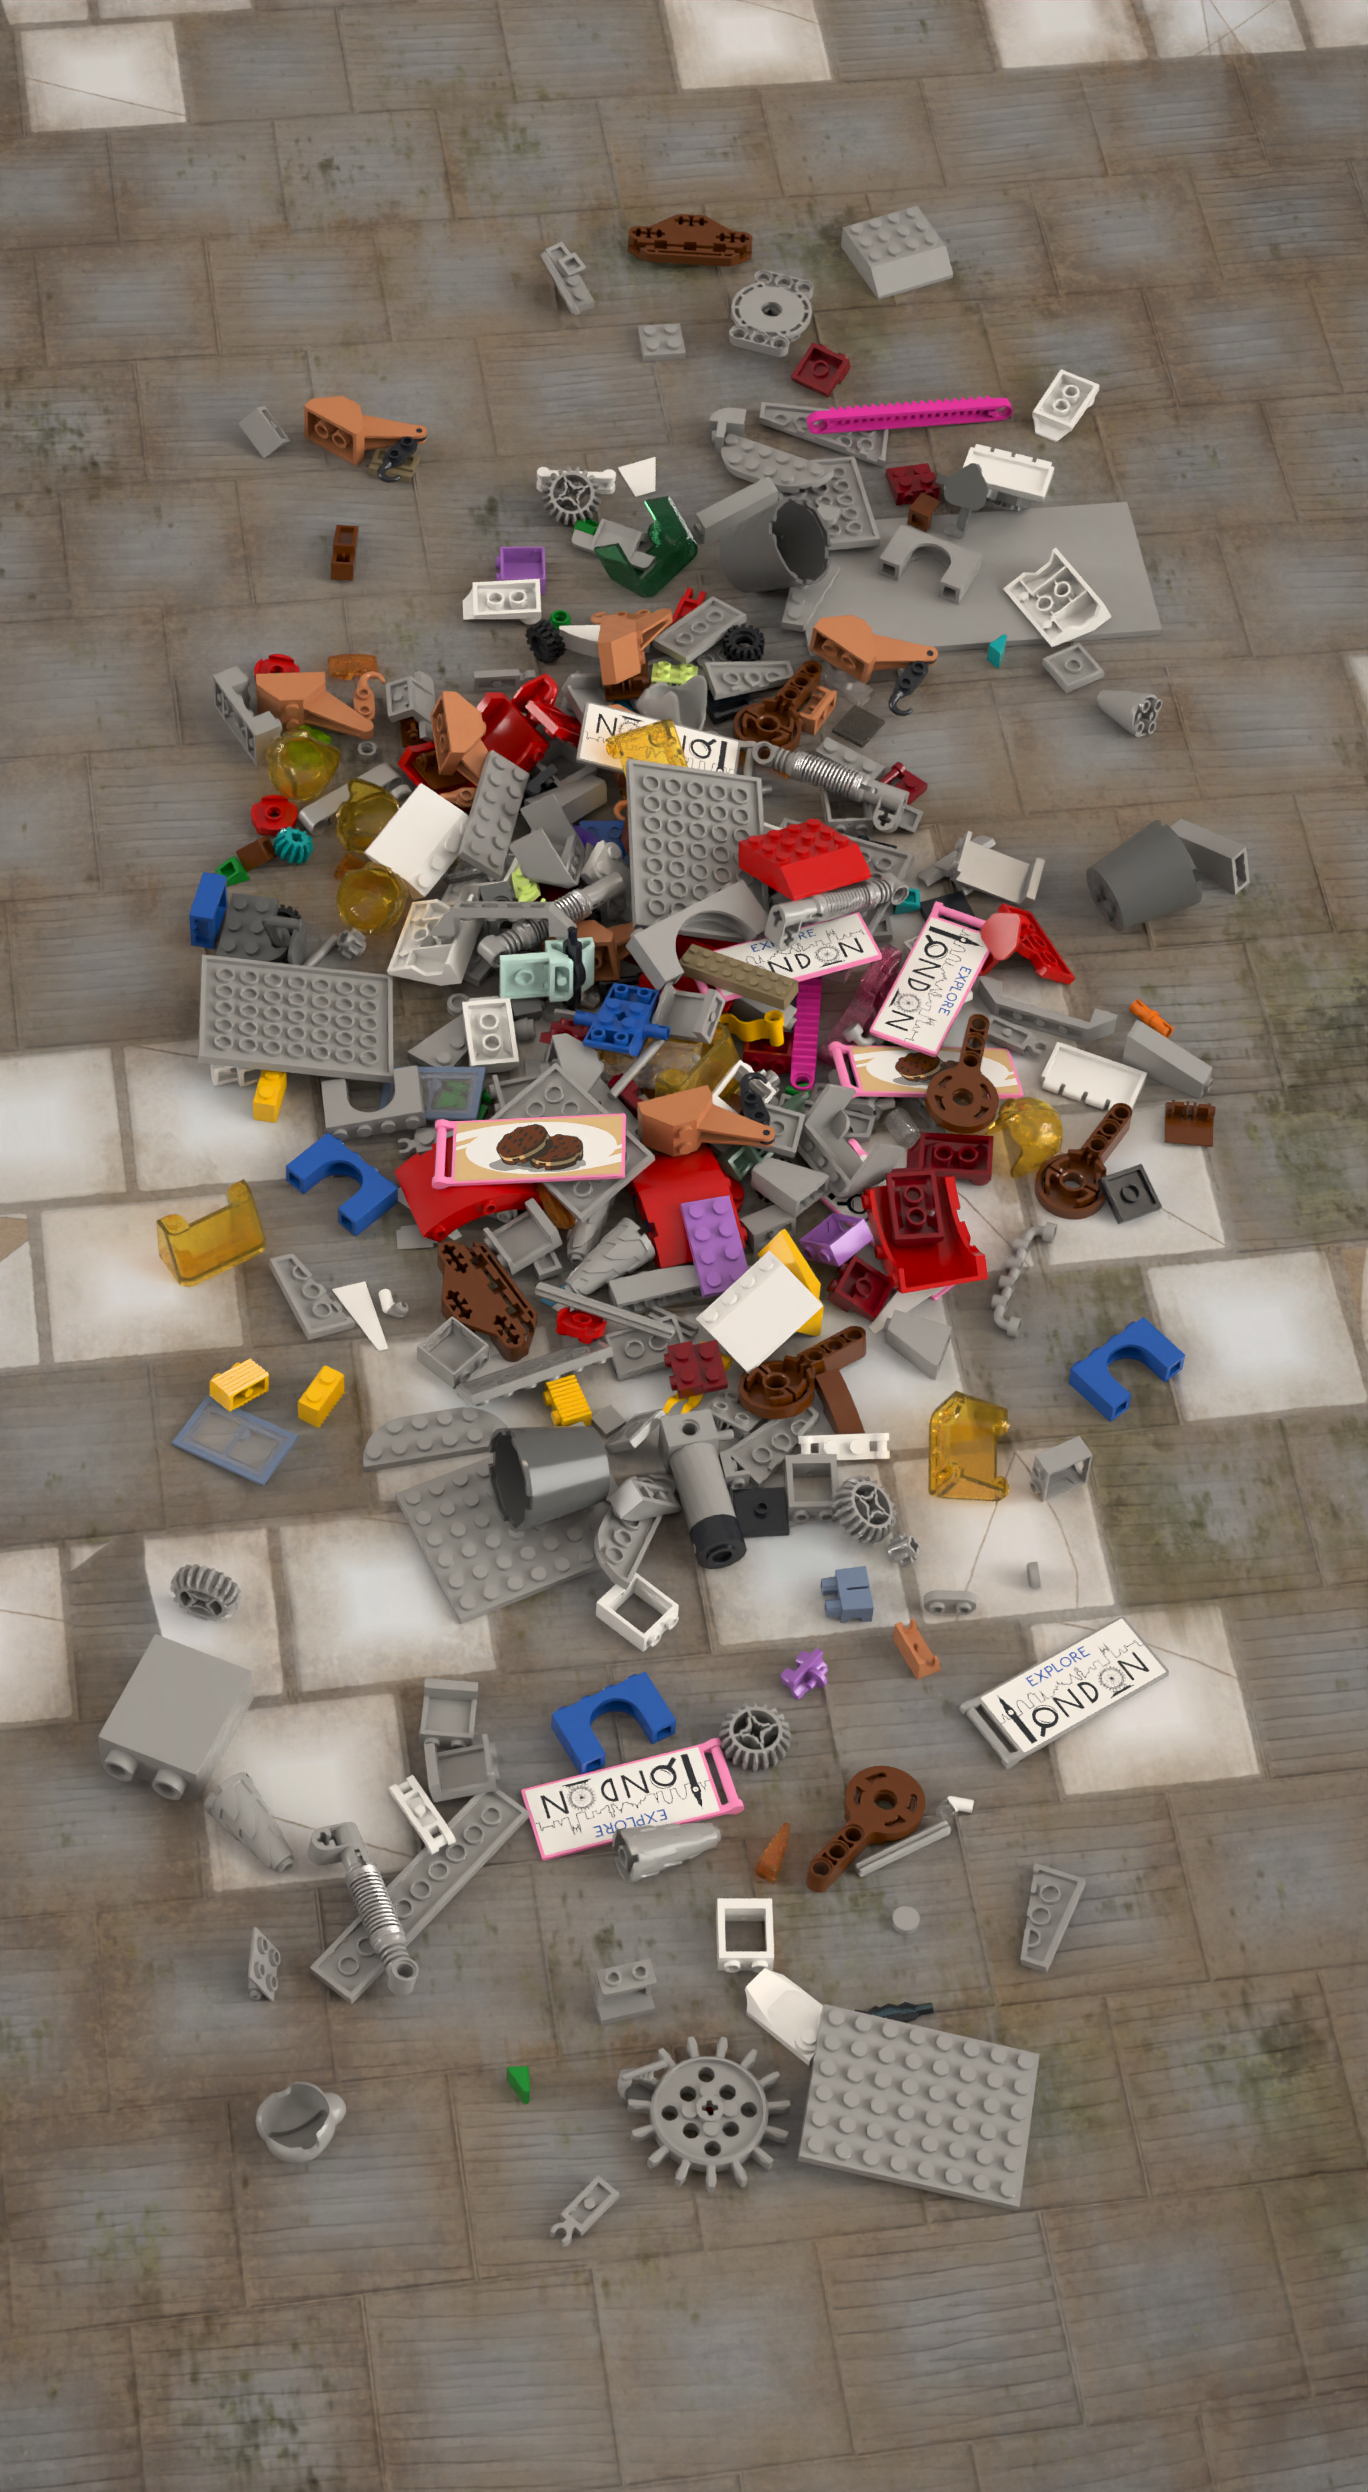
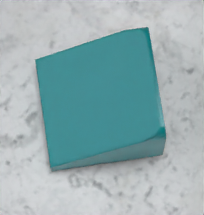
M1006 634L991 642L988 647L987 660L996 668L1000 667L1005 653Z
M909 888L907 898L901 904L893 905V914L920 910V889Z

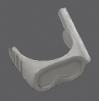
M662 2059L639 2068L621 2069L617 2086L620 2103L628 2104L629 2099L651 2101L653 2091L633 2083L632 2080H652L654 2071L667 2067L666 2060Z

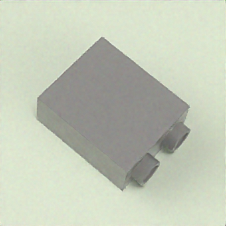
M155 1634L98 1736L100 1759L104 1770L112 1777L121 1781H130L135 1776L152 1783V1788L159 1795L170 1800H179L183 1795L199 1801L254 1699L252 1671Z

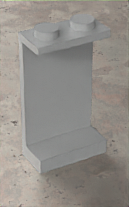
M967 831L963 838L959 837L955 845V851L958 852L956 857L952 859L949 870L952 871L950 880L1028 909L1035 900L1045 860L1037 857L1032 864H1028L970 841L972 836L970 831Z

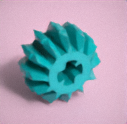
M290 826L287 829L281 828L273 842L274 854L280 856V860L288 861V864L291 862L296 865L306 863L314 849L312 837L306 836V831H299L298 827L296 829Z

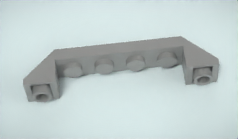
M457 901L435 923L431 930V936H438L440 939H449L455 936L459 929L458 918L462 921H471L475 918H484L485 921H495L498 918H508L509 921H520L522 918H531L532 921H544L547 918L549 937H556L558 940H566L568 938V928L572 926L576 928L577 925L552 902Z
M980 976L978 996L990 1014L1010 1023L1082 1044L1108 1036L1115 1031L1117 1014L1095 1008L1091 1021L1087 1022L1079 1018H1073L1058 1012H1052L1034 1005L1001 997L1004 982Z

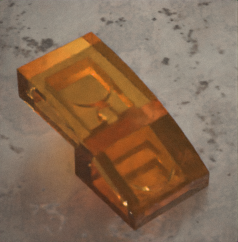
M341 654L330 656L327 659L330 677L351 680L354 675L362 676L366 672H378L376 656Z

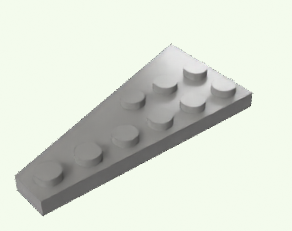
M761 402L760 424L885 467L889 429L813 434L808 429L807 417L813 412L830 409ZM822 420L815 422L813 425L821 423Z

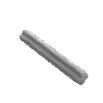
M941 1820L856 1861L854 1869L859 1877H863L949 1835L950 1826L946 1820Z

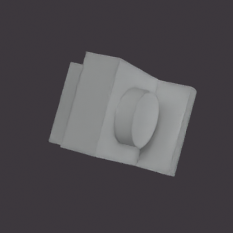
M723 408L712 414L709 420L708 436H712L711 443H715L714 452L721 453V447H724V439L729 433L743 437L746 409Z

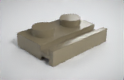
M388 448L376 449L371 465L368 467V474L378 476L377 469L382 464L384 455L389 450ZM412 454L400 466L388 469L385 475L388 477L400 475L401 479L398 481L411 483L412 476H414L420 462V455Z

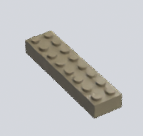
M691 944L679 960L680 966L684 971L683 975L783 1011H785L799 991L798 980Z

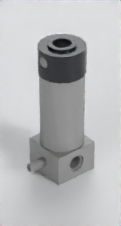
M710 1408L660 1417L658 1447L666 1474H673L698 1565L707 1569H720L738 1562L745 1556L747 1548L717 1456L718 1442L733 1439L734 1432L732 1429L717 1431Z

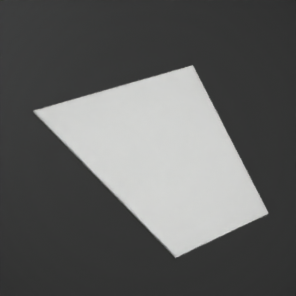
M656 457L618 467L635 497L655 491Z

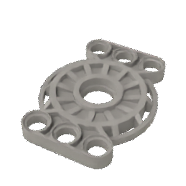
M768 270L757 271L754 274V283L740 290L732 301L731 315L736 326L731 327L729 330V342L737 347L776 357L787 355L789 351L788 339L801 334L810 324L812 307L809 300L813 297V284L808 280ZM763 278V279H767L768 281H767V282H761V281H759V279ZM782 283H783V284H787V285H789V286H788V287H781V286H779V284H782ZM799 289H807L809 291L801 292ZM774 308L781 313L777 316H767L762 310ZM735 334H741V335H743L744 337H742V338H736V337H734L733 335H735ZM755 339H761V340H763L764 342H763V343H756L754 340H755ZM776 344H781V345H784L785 347H784V348H776L774 345H776Z

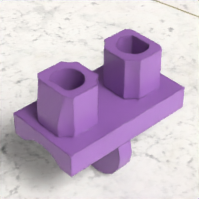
M816 1648L812 1653L801 1651L796 1659L798 1667L796 1671L786 1668L781 1673L782 1683L790 1688L793 1698L799 1700L808 1689L812 1690L814 1686L824 1688L827 1684V1679L824 1675L828 1670L827 1665L822 1659V1650Z

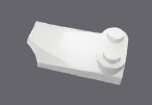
M1061 369L1033 410L1032 416L1035 424V433L1051 441H1059L1074 428L1086 409L1094 404L1100 385Z
M540 579L473 582L470 593L463 600V620L520 619L523 623L531 625L539 622L542 617Z
M602 840L595 846L582 869L580 877L588 885H591L610 873L617 872L623 878L626 885V908L621 917L626 922L633 920L630 867L622 859V853L617 844L613 842L606 843Z
M498 996L470 998L469 1001L462 1002L469 1066L486 1067V1073L506 1072L519 1066L510 998L500 999Z
M764 1968L744 1989L747 1997L746 2014L809 2066L814 2059L823 2005L784 1975Z

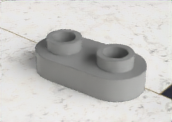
M934 1590L924 1595V1608L935 1615L943 1613L967 1615L976 1609V1596L969 1591Z

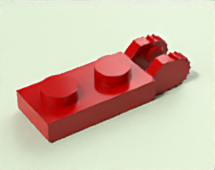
M688 587L684 596L679 601L672 617L673 622L669 624L668 628L703 604L707 592L701 591L697 600L692 599L693 588Z

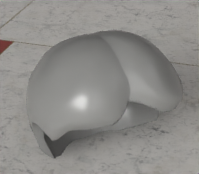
M294 2082L284 2091L271 2093L261 2103L256 2114V2128L260 2137L266 2142L270 2153L277 2159L287 2163L307 2162L316 2158L328 2146L335 2133L336 2125L343 2120L346 2114V2105L343 2099L335 2093H324L318 2086L310 2082Z

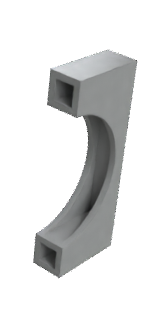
M742 879L736 883H727L717 893L711 891L699 902L697 900L690 902L682 911H679V909L672 911L664 920L656 919L644 930L642 928L635 930L630 935L631 939L626 947L654 988L662 991L665 984L674 985L684 973L678 961L675 946L677 933L681 928L695 922H714L730 928L740 935L745 942L765 937L764 932L768 915Z

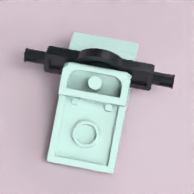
M572 926L568 928V938L566 940H545V952L500 955V999L548 996L550 1002L562 1001L568 1010L576 1011V1008L581 1005V993L594 984L595 945L593 937L577 938L578 928Z

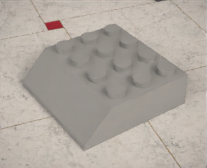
M918 206L852 224L842 229V249L878 300L953 278L946 245Z

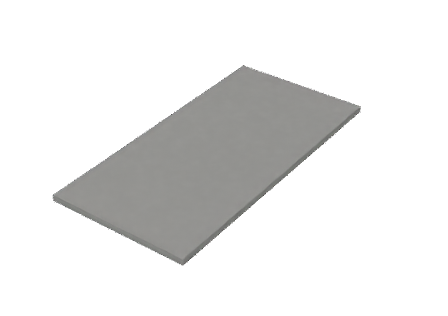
M1127 502L1021 509V511L1005 510L971 513L965 535L961 539L945 534V527L948 524L956 525L959 514L932 516L931 528L927 533L908 525V518L875 520L880 536V546L828 550V558L831 559V564L841 566L840 574L838 577H835L833 585L825 593L823 601L817 606L815 614L804 630L809 658L814 661L824 659L809 650L813 627L821 618L854 615L865 620L871 626L872 634L932 646L938 652L988 648L991 642L1004 634L1007 635L1006 646L1046 644L1048 642L1011 600L1003 588L1024 572L1035 573L1049 562L1052 550L1057 548L1101 599L1112 616L1094 631L1067 642L1162 634V626ZM901 524L982 554L980 571L959 604L938 597L940 581L947 571V568L938 561L932 559L913 561L907 566L898 581L878 574L879 558Z

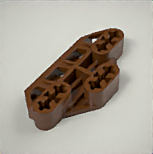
M677 214L649 227H632L629 230L628 253L646 262L731 267L751 259L752 236L747 232L731 231L704 215Z
M453 1241L442 1242L438 1246L437 1266L444 1275L441 1312L445 1319L448 1320L453 1316L473 1333L478 1331L487 1334L506 1361L517 1362L528 1355L538 1322L536 1311L487 1244L473 1241L472 1249L465 1247L463 1243L458 1245ZM472 1256H476L480 1263L472 1265L470 1262L473 1260ZM487 1273L498 1285L497 1288L490 1290L488 1286L491 1285V1282L486 1276ZM505 1298H507L516 1312L510 1315L506 1312L509 1310V1306L504 1301ZM523 1323L530 1329L526 1341L525 1335H527V1331L522 1326Z

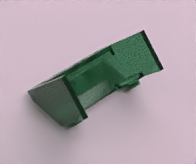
M670 496L652 498L645 501L655 520L648 528V537L652 546L645 553L656 557L653 564L646 571L632 567L619 543L594 548L609 577L614 582L642 598L655 596L698 553V545Z

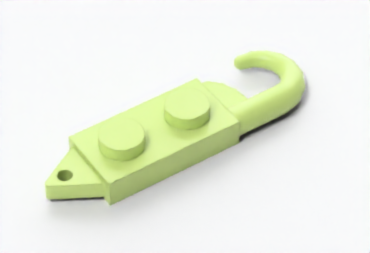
M519 864L516 871L511 873L517 902H533L541 896L539 883L531 881L529 878H524Z

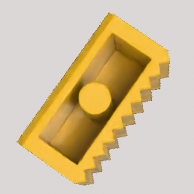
M261 1071L252 1102L253 1119L272 1123L277 1122L287 1088L286 1072Z
M251 1358L242 1363L234 1364L231 1369L222 1374L214 1375L210 1380V1396L229 1412H232L237 1407L239 1408L241 1405L243 1406L244 1403H248V1401L255 1399L257 1396L259 1397L260 1394L267 1393L269 1390L268 1372H265Z
M326 1365L323 1366L297 1402L298 1418L317 1428L321 1427L323 1420H326V1416H329L331 1409H334V1405H337L339 1398H342V1394H345L344 1374Z
M575 1374L545 1382V1391L542 1392V1397L545 1405L552 1408L551 1417L555 1426H571L583 1421L585 1426L591 1425L592 1412Z

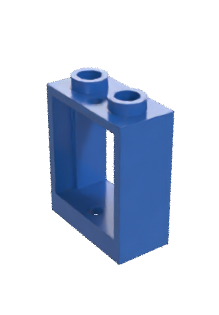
M206 872L202 874L189 914L192 946L215 949L228 908L226 876Z

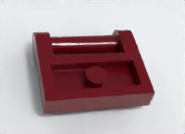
M900 762L895 763L891 767V771L879 780V782L889 785L895 778H900L901 780L894 787L909 792L907 805H910L927 790L928 785L906 770L905 766Z

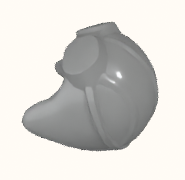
M695 675L679 686H669L666 682H657L643 691L635 704V708L643 716L702 730L706 719L707 682L702 675Z

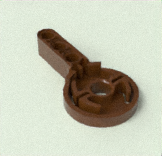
M814 660L805 661L777 693L776 697L763 698L762 703H754L743 707L734 718L733 738L757 743L767 741L780 747V749L790 750L792 753L799 745L802 731L798 711L815 692V688L819 686L822 665ZM764 749L760 757L769 758L770 749Z
M973 1014L968 1020L958 1065L936 1074L931 1079L925 1094V1107L929 1116L939 1126L954 1133L970 1134L985 1129L994 1120L999 1105V1097L995 1086L980 1070L990 1026L989 1019L982 1014ZM954 1099H964L969 1105H958L954 1102Z
M1114 1104L1081 1149H1068L1067 1154L1051 1157L1040 1166L1036 1175L1034 1189L1037 1200L1045 1210L1060 1218L1077 1220L1096 1214L1104 1206L1106 1198L1098 1180L1107 1176V1169L1104 1163L1130 1128L1133 1111L1128 1104ZM1073 1181L1078 1183L1080 1187L1073 1189L1067 1187L1064 1183Z
M860 1326L847 1327L797 1354V1357L785 1355L784 1361H765L754 1368L750 1374L745 1371L738 1383L741 1405L751 1414L766 1419H786L801 1414L809 1408L814 1400L815 1375L836 1368L841 1370L866 1355L865 1329Z
M873 1766L858 1772L850 1780L844 1797V1819L847 1824L810 1862L806 1877V1885L810 1890L814 1892L826 1891L869 1844L883 1845L884 1841L899 1840L909 1836L918 1828L925 1810V1796L921 1786L912 1776L894 1767ZM885 1800L891 1803L893 1808L888 1810L881 1809L875 1802Z

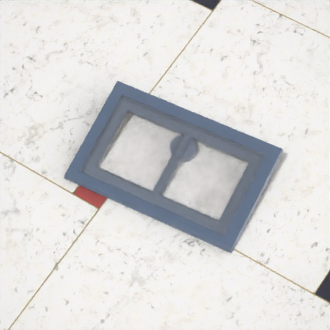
M418 1067L426 1120L478 1119L487 1071L486 1067ZM394 1077L392 1083H384L379 1110L385 1108L394 1098Z
M207 1395L173 1440L172 1445L264 1486L298 1440V1435L239 1408L229 1412L210 1395Z

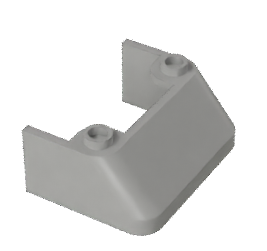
M553 793L521 808V813L532 829L531 833L509 843L508 846L519 862L524 878L566 889L578 885L584 865L586 849Z
M827 1084L805 1116L797 1151L813 1170L830 1176L828 1188L836 1197L849 1198L862 1192L865 1188H870L883 1182L886 1179V1173L891 1172L905 1152L904 1147L877 1142L863 1162L843 1138L850 1127V1120L844 1109L856 1093V1090L854 1088Z

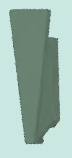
M808 1092L795 1094L780 1107L804 1114L805 1100L809 1099ZM734 1144L716 1160L723 1172L736 1181H740L753 1164L762 1163L774 1153L749 1145Z

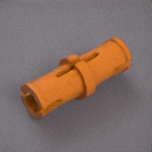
M1136 999L1131 1004L1129 1011L1140 1018L1144 1024L1166 1038L1173 1033L1174 1027L1159 1016V1012L1147 1007L1140 999Z

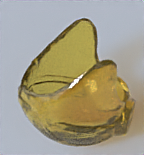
M293 729L286 731L283 736L273 740L266 749L265 757L268 762L269 776L275 789L288 799L307 801L318 797L333 779L341 760V752L338 748L312 737L306 729Z
M352 778L348 782L350 796L347 801L341 803L336 813V835L346 851L364 854L402 805L383 787L360 778Z
M368 862L363 868L349 870L343 876L336 896L338 913L342 922L350 930L355 928L363 935L380 934L390 929L398 921L403 912L405 901L409 897V892L399 874L393 872L390 867L380 863Z
M1034 1097L1007 1099L999 1109V1117L985 1132L986 1135H990L1010 1128L1012 1137L1020 1145L1019 1157L1010 1170L1012 1178L1022 1177L1040 1168L1043 1163L1061 1150L1063 1140V1125L1059 1113L1049 1103Z

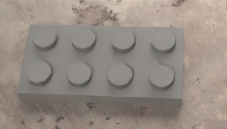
M712 596L652 640L653 647L687 665L723 639L729 628L734 630L735 625L741 626V624H744L746 622V614Z

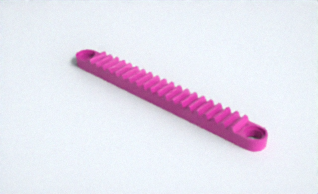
M988 395L985 396V399H982L980 396H977V399L969 397V400L961 397L960 401L956 398H953V401L945 398L944 402L940 399H937L936 402L929 400L928 403L921 400L920 404L916 401H912V404L904 401V405H901L899 402H896V405L888 403L887 406L880 403L879 407L875 404H872L871 407L864 404L863 408H860L858 405H855V408H851L848 405L846 409L839 406L838 410L830 407V410L813 412L807 417L806 423L811 433L827 434L1001 421L1012 415L1013 408L1009 399L990 398ZM1002 407H1006L1005 409H1003V410H1001V411H997L998 409H1000V408H1002ZM822 420L821 423L813 425L815 422Z
M819 976L798 982L799 991L797 993V1011L795 1013L797 1020L794 1026L790 1086L797 1091H808L811 1089V1093L815 1085L822 977ZM806 1081L809 1085L800 1087L796 1083Z

